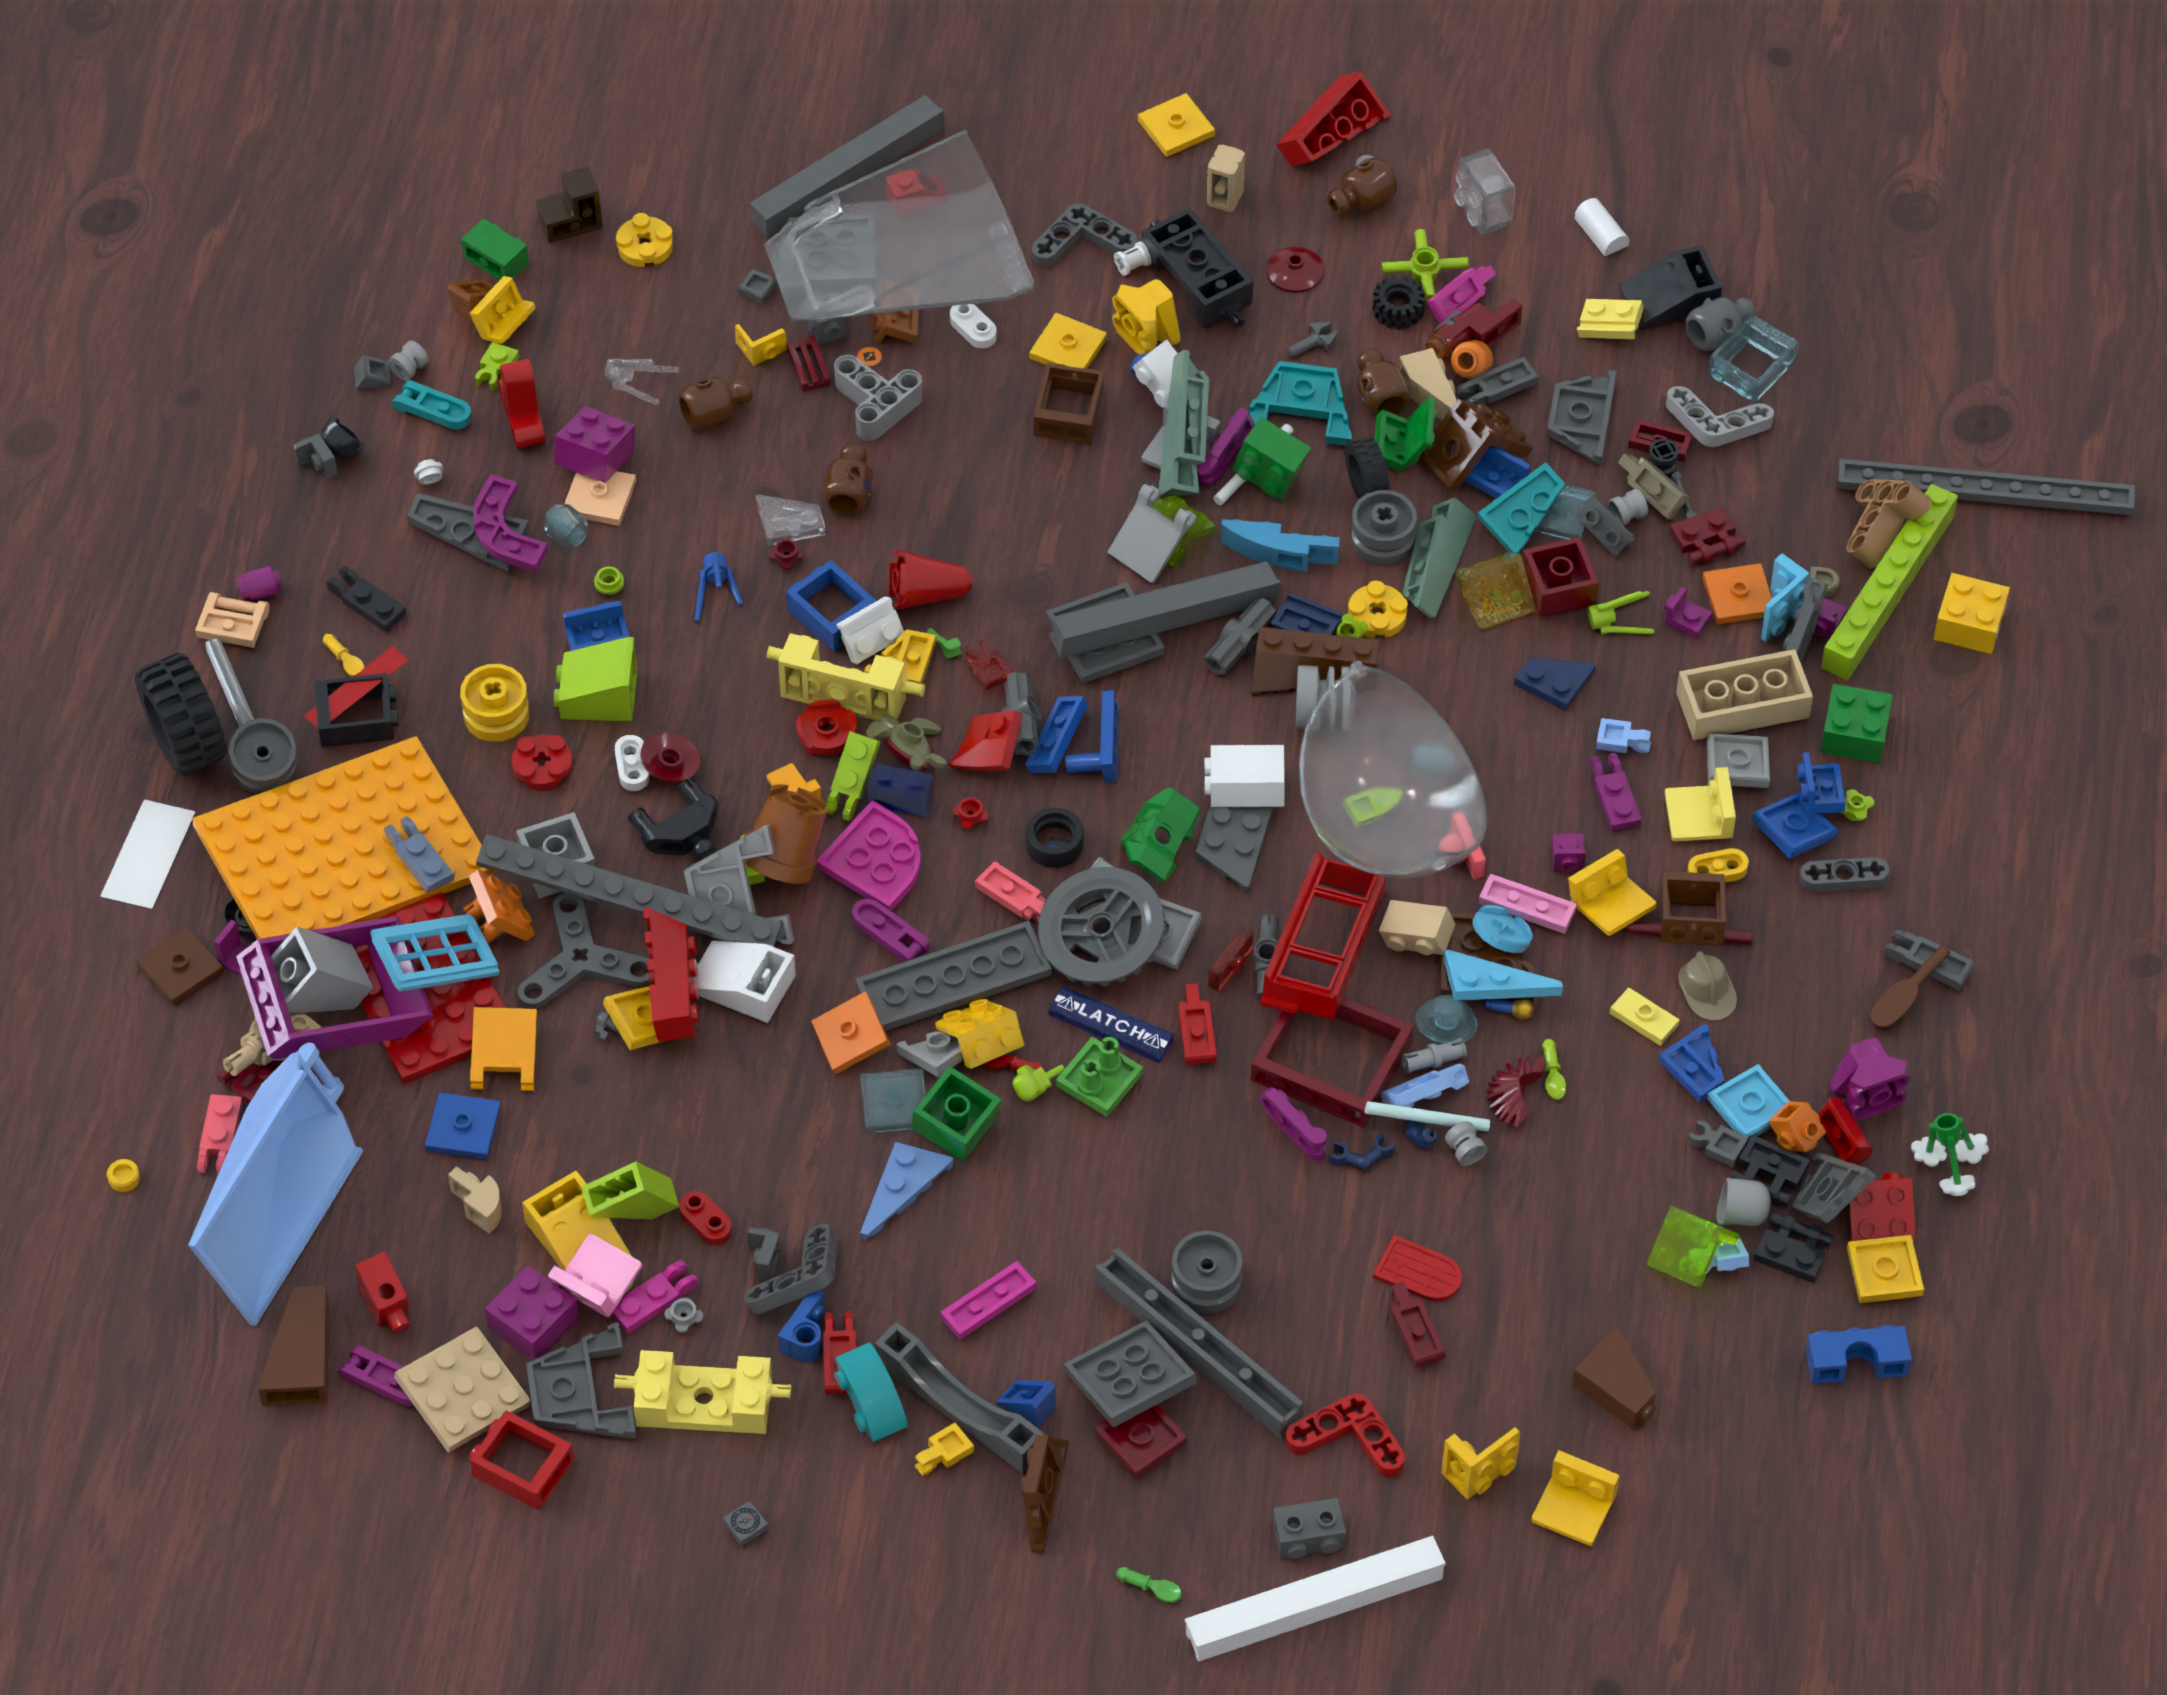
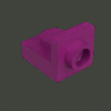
M1681 587L1676 595L1672 594L1665 604L1664 610L1667 611L1666 625L1698 639L1710 622L1712 611L1687 600V589Z
M1824 598L1821 605L1823 609L1813 634L1830 639L1846 615L1848 608Z
M1552 834L1553 871L1575 872L1584 869L1586 850L1584 849L1583 834Z

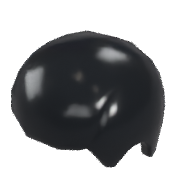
M331 416L322 429V439L332 454L341 458H351L358 455L365 444L362 443L360 445V441L355 433L340 424L338 418Z

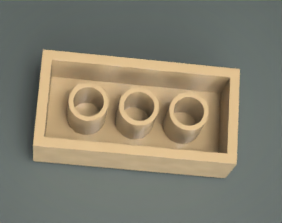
M1795 649L1679 671L1676 692L1693 740L1707 738L1708 733L1730 734L1810 718L1813 700L1812 692Z

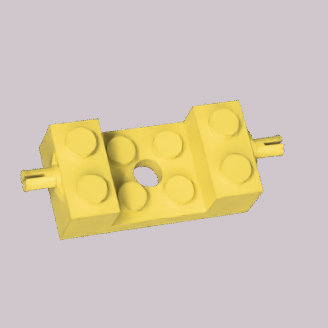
M791 633L783 649L769 646L767 651L768 659L778 660L780 694L783 698L807 704L819 700H835L840 702L841 706L848 711L850 708L855 716L880 721L882 715H889L898 720L906 700V693L923 697L925 692V684L908 681L905 675V662L893 657L876 655L869 673H865L855 668L849 669L833 665L827 661H820L819 640Z
M641 1350L639 1367L635 1375L615 1374L614 1388L634 1389V1414L637 1427L766 1434L771 1397L791 1398V1384H772L771 1358L738 1356L737 1369L675 1365L673 1352ZM703 1393L710 1394L713 1397L706 1404H700L695 1400L698 1395Z

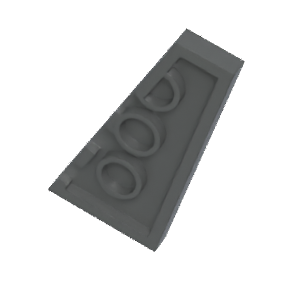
M419 493L416 494L407 513L409 524L509 572L512 565L492 556L479 542L474 528V507ZM505 515L504 521L512 531L525 536L529 529L528 520Z

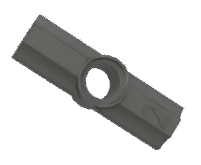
M1264 598L1255 599L1238 619L1232 618L1227 622L1222 630L1220 639L1204 656V664L1207 665L1212 673L1218 676L1220 674L1225 675L1243 654L1249 655L1255 649L1259 628L1267 627L1276 615V610L1272 607L1271 603Z
M1013 672L1007 675V681L1004 683L1007 706L1003 707L1001 712L1016 710L1023 715L1014 752L1017 755L1029 756L1036 752V747L1039 745L1036 721L1041 719V711L1033 697L1031 677L1027 673Z

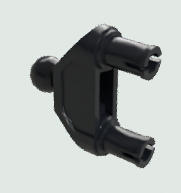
M694 778L687 779L690 786L684 780L678 788V791L691 805L665 821L655 824L642 807L636 808L640 814L639 816L634 810L629 814V823L641 834L642 844L651 852L665 855H685L692 851L694 858L698 861L716 852L714 843L709 839L718 812V800L713 795L706 794Z

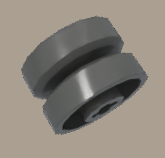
M1377 490L1367 493L1360 498L1352 510L1351 546L1355 554L1364 562L1375 566H1393L1407 559L1413 551L1416 539L1417 511L1413 503L1403 494L1391 490Z
M258 718L247 721L236 729L229 745L230 767L234 779L243 789L253 794H260L290 783L296 774V744L293 734L285 725L273 719Z
M1209 1230L1193 1232L1178 1243L1173 1252L1171 1266L1173 1294L1196 1313H1218L1232 1306L1239 1297L1242 1286L1243 1260L1240 1248L1236 1243L1221 1232Z

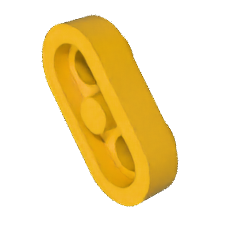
M1730 848L1709 852L1691 858L1687 872L1724 874L1726 883L1742 879L1747 873L1749 860L1747 855L1739 849Z

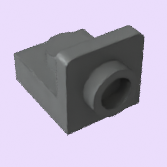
M319 433L309 438H304L293 445L295 460L298 466L312 462L314 468L317 471L322 470L327 479L338 475L335 457Z
M749 1227L747 1232L748 1246L750 1249L755 1250L753 1266L757 1267L758 1279L763 1281L770 1280L773 1277L781 1253L780 1235L768 1228L757 1229Z

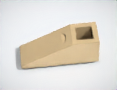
M1433 348L1400 356L1399 370L1410 391V398L1420 405L1428 397L1434 398V409L1437 411L1436 417L1443 420L1457 401L1454 384L1451 379L1447 380L1443 360L1437 358Z

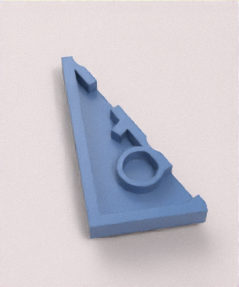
M895 1142L860 1231V1240L867 1241L869 1237L876 1235L884 1228L883 1224L895 1213L899 1215L917 1199L918 1194L929 1189L937 1176L944 1170L949 1171L953 1167V1157Z

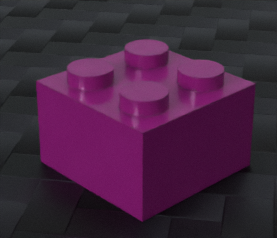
M584 406L555 435L554 464L606 483L634 454L635 425Z
M529 1265L485 1307L488 1328L531 1360L545 1355L579 1320L576 1299Z

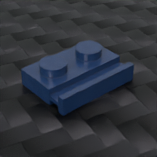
M1289 592L1286 601L1282 603L1273 618L1270 628L1335 635L1338 625L1342 623L1343 613Z

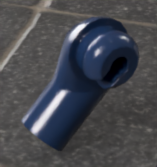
M1407 1120L1406 1135L1418 1147L1424 1149L1431 1148L1437 1140L1436 1132L1434 1130L1430 1132V1128H1424L1422 1122Z

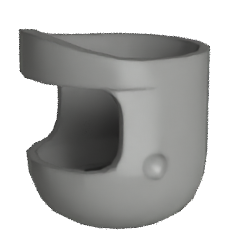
M1726 1178L1717 1205L1716 1217L1719 1225L1740 1224L1757 1226L1762 1224L1767 1219L1770 1211L1771 1199L1768 1188L1759 1181Z

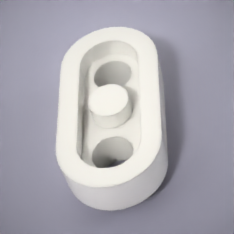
M958 302L951 307L950 323L952 327L972 346L983 349L992 346L996 342L997 330L995 324L974 304Z
M635 735L623 736L615 743L619 781L623 788L630 791H638L645 788L650 780V775L640 759V752L644 742Z

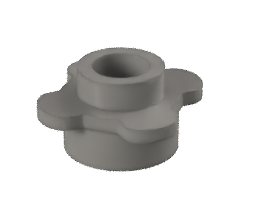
M681 1298L674 1301L671 1308H667L664 1313L665 1318L671 1320L675 1324L676 1331L680 1333L687 1332L689 1326L699 1323L703 1319L702 1311L696 1310L694 1302L689 1298Z

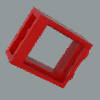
M505 1410L499 1420L495 1419L491 1423L487 1437L482 1444H477L473 1448L469 1461L472 1475L475 1478L540 1510L574 1462V1454L571 1443ZM509 1432L550 1453L531 1482L489 1462Z

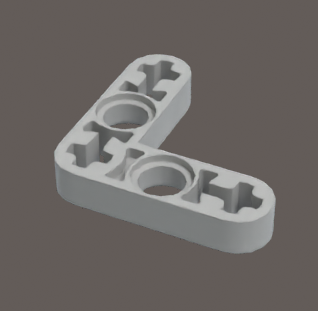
M1676 386L1670 388L1667 392V409L1701 444L1708 447L1721 446L1766 431L1771 428L1773 423L1774 410L1766 404L1757 403L1715 416L1688 388ZM1689 415H1697L1702 418H1693ZM1730 424H1739V425H1742V426H1741V427H1736V426H1732V425H1730Z

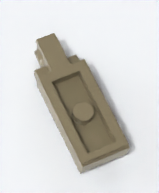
M1624 453L1618 461L1629 472L1626 477L1629 480L1627 483L1634 489H1638L1644 498L1663 516L1673 520L1690 496L1650 460L1644 457L1638 460L1634 455Z

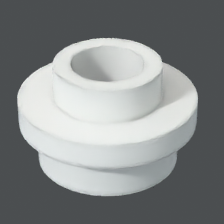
M433 459L424 460L418 464V467L414 470V475L421 484L436 483L442 479L443 465L440 462H435Z

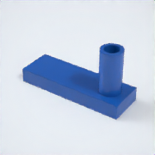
M1114 690L1102 691L1100 752L1066 755L1067 773L1102 771L1105 782L1117 781L1119 706Z

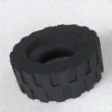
M1366 437L1346 443V468L1356 497L1360 499L1367 493L1377 490H1390L1385 460L1374 438Z

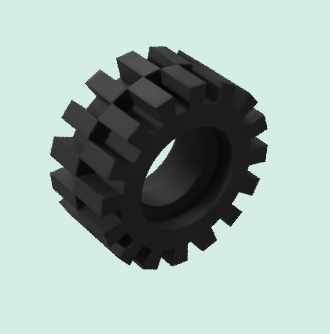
M1392 275L1391 281L1386 277L1382 283H1377L1376 289L1373 291L1372 311H1374L1375 319L1378 318V322L1381 325L1386 321L1387 328L1391 329L1393 324L1396 325L1397 330H1401V325H1404L1407 329L1411 327V322L1416 325L1418 319H1422L1425 292L1422 290L1420 283L1415 285V279L1413 278L1406 281V276L1401 275V279H1397V275ZM1404 299L1409 303L1403 306H1396L1388 301Z

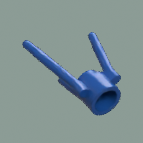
M712 552L703 558L704 569L699 571L700 583L695 608V622L700 621L707 580L716 584L717 588H721L722 582L726 578L738 606L743 605L740 592L733 578L732 568L727 567V559L722 553Z

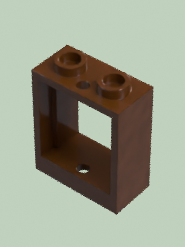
M1047 363L1033 417L1034 435L1091 444L1104 393V372ZM1053 388L1093 394L1088 416L1048 410Z
M1663 871L1660 892L1661 943L1723 946L1726 927L1724 874ZM1670 903L1714 905L1715 919L1670 916Z

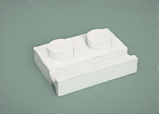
M885 596L836 624L837 628L841 631V638L851 662L855 664L860 663L896 642L897 638L904 632L897 612L892 607L891 598Z

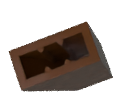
M1614 1327L1574 1368L1572 1385L1634 1430L1641 1421L1646 1423L1653 1416L1656 1410L1654 1406L1656 1391L1622 1332L1617 1327Z

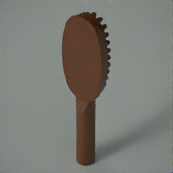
M1941 945L1909 980L1903 979L1898 981L1880 996L1870 1012V1018L1875 1027L1882 1030L1889 1029L1909 1011L1918 996V988L1951 953L1946 946Z

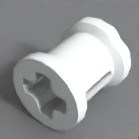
M1139 241L1135 243L1133 248L1115 253L1114 261L1119 272L1126 276L1137 267L1142 265L1149 266L1151 264V256L1145 244Z

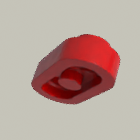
M692 1191L686 1193L679 1202L681 1218L703 1241L710 1245H721L730 1239L732 1235L730 1218L705 1193ZM693 1203H699V1204H700V1205L697 1206V1207H692V1206H690V1205L693 1204ZM713 1223L720 1224L718 1227H712L711 1225Z

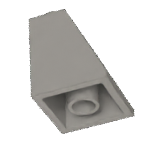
M296 927L271 955L289 1014L355 1009L373 989L352 944Z

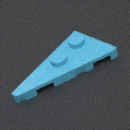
M1444 951L1443 960L1454 1001L1562 995L1563 985L1561 981L1455 951Z

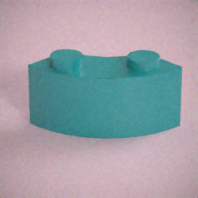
M871 1342L835 1358L838 1371L834 1373L835 1379L841 1390L846 1389L854 1405L856 1414L853 1417L861 1433L865 1431L870 1439L875 1442L908 1427L907 1419L894 1384Z

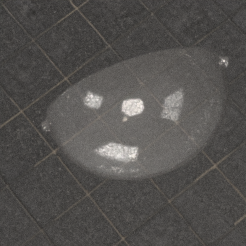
M1361 661L1353 662L1350 665L1351 670L1338 679L1322 696L1313 710L1303 736L1299 761V778L1307 815L1316 833L1328 849L1347 864L1363 872L1391 879H1414L1442 872L1470 855L1478 848L1484 838L1487 822L1486 805L1476 771L1465 749L1449 725L1418 692L1399 678L1385 671L1363 665Z

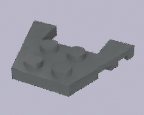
M619 1322L608 1325L607 1330L599 1334L593 1335L591 1333L582 1337V1341L566 1349L563 1346L526 1363L534 1423L536 1426L636 1438L632 1406L602 1411L597 1410L590 1359L623 1354Z

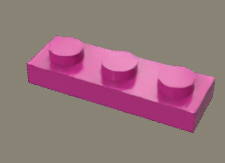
M1016 1261L940 1312V1319L959 1340H962L1037 1289V1282Z

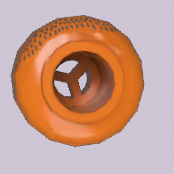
M1477 340L1459 344L1454 349L1451 357L1452 368L1456 374L1466 379L1476 378L1489 371L1493 363L1490 348L1482 341Z

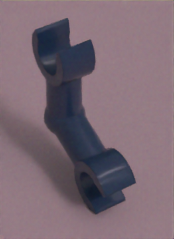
M1381 1134L1375 1138L1374 1147L1365 1155L1348 1151V1147L1342 1142H1334V1151L1342 1153V1155L1338 1156L1329 1153L1328 1161L1335 1166L1347 1163L1362 1170H1368L1378 1159L1388 1158L1393 1155L1395 1142L1388 1147H1381L1380 1145L1384 1143V1134Z

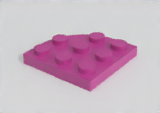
M872 800L817 859L816 868L862 897L876 900L892 911L917 881L921 867V855L918 839L911 827L899 816Z

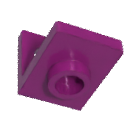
M230 920L216 938L214 944L218 961L223 967L242 976L240 967L237 965L236 956L249 946L241 943L237 922Z

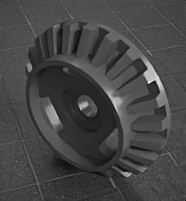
M1115 867L1092 868L1069 877L1050 894L1040 914L1038 936L1048 962L1052 964L1059 974L1062 973L1072 982L1080 981L1085 986H1092V984L1109 986V982L1118 981L1121 983L1126 981L1127 976L1133 973L1137 975L1142 971V966L1152 962L1155 951L1160 949L1162 945V935L1165 934V914L1155 890L1137 874ZM1106 901L1078 915L1084 908L1097 902ZM1142 919L1140 935L1135 944H1130L1132 920ZM1101 921H1107L1111 924L1110 929L1106 933L1098 934L1094 931L1095 925ZM1075 947H1078L1097 958L1098 961L1088 962L1073 955L1072 951Z

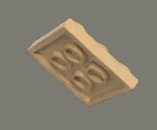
M477 1326L395 1372L394 1376L448 1453L488 1431L491 1423L495 1419L499 1420L505 1410L516 1415L530 1407L531 1404L530 1398Z

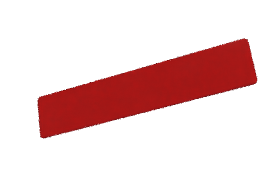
M390 647L355 676L387 673L388 677L405 664L408 659L396 648ZM383 679L346 682L329 695L330 722L381 683ZM315 706L304 717L318 728L317 706Z

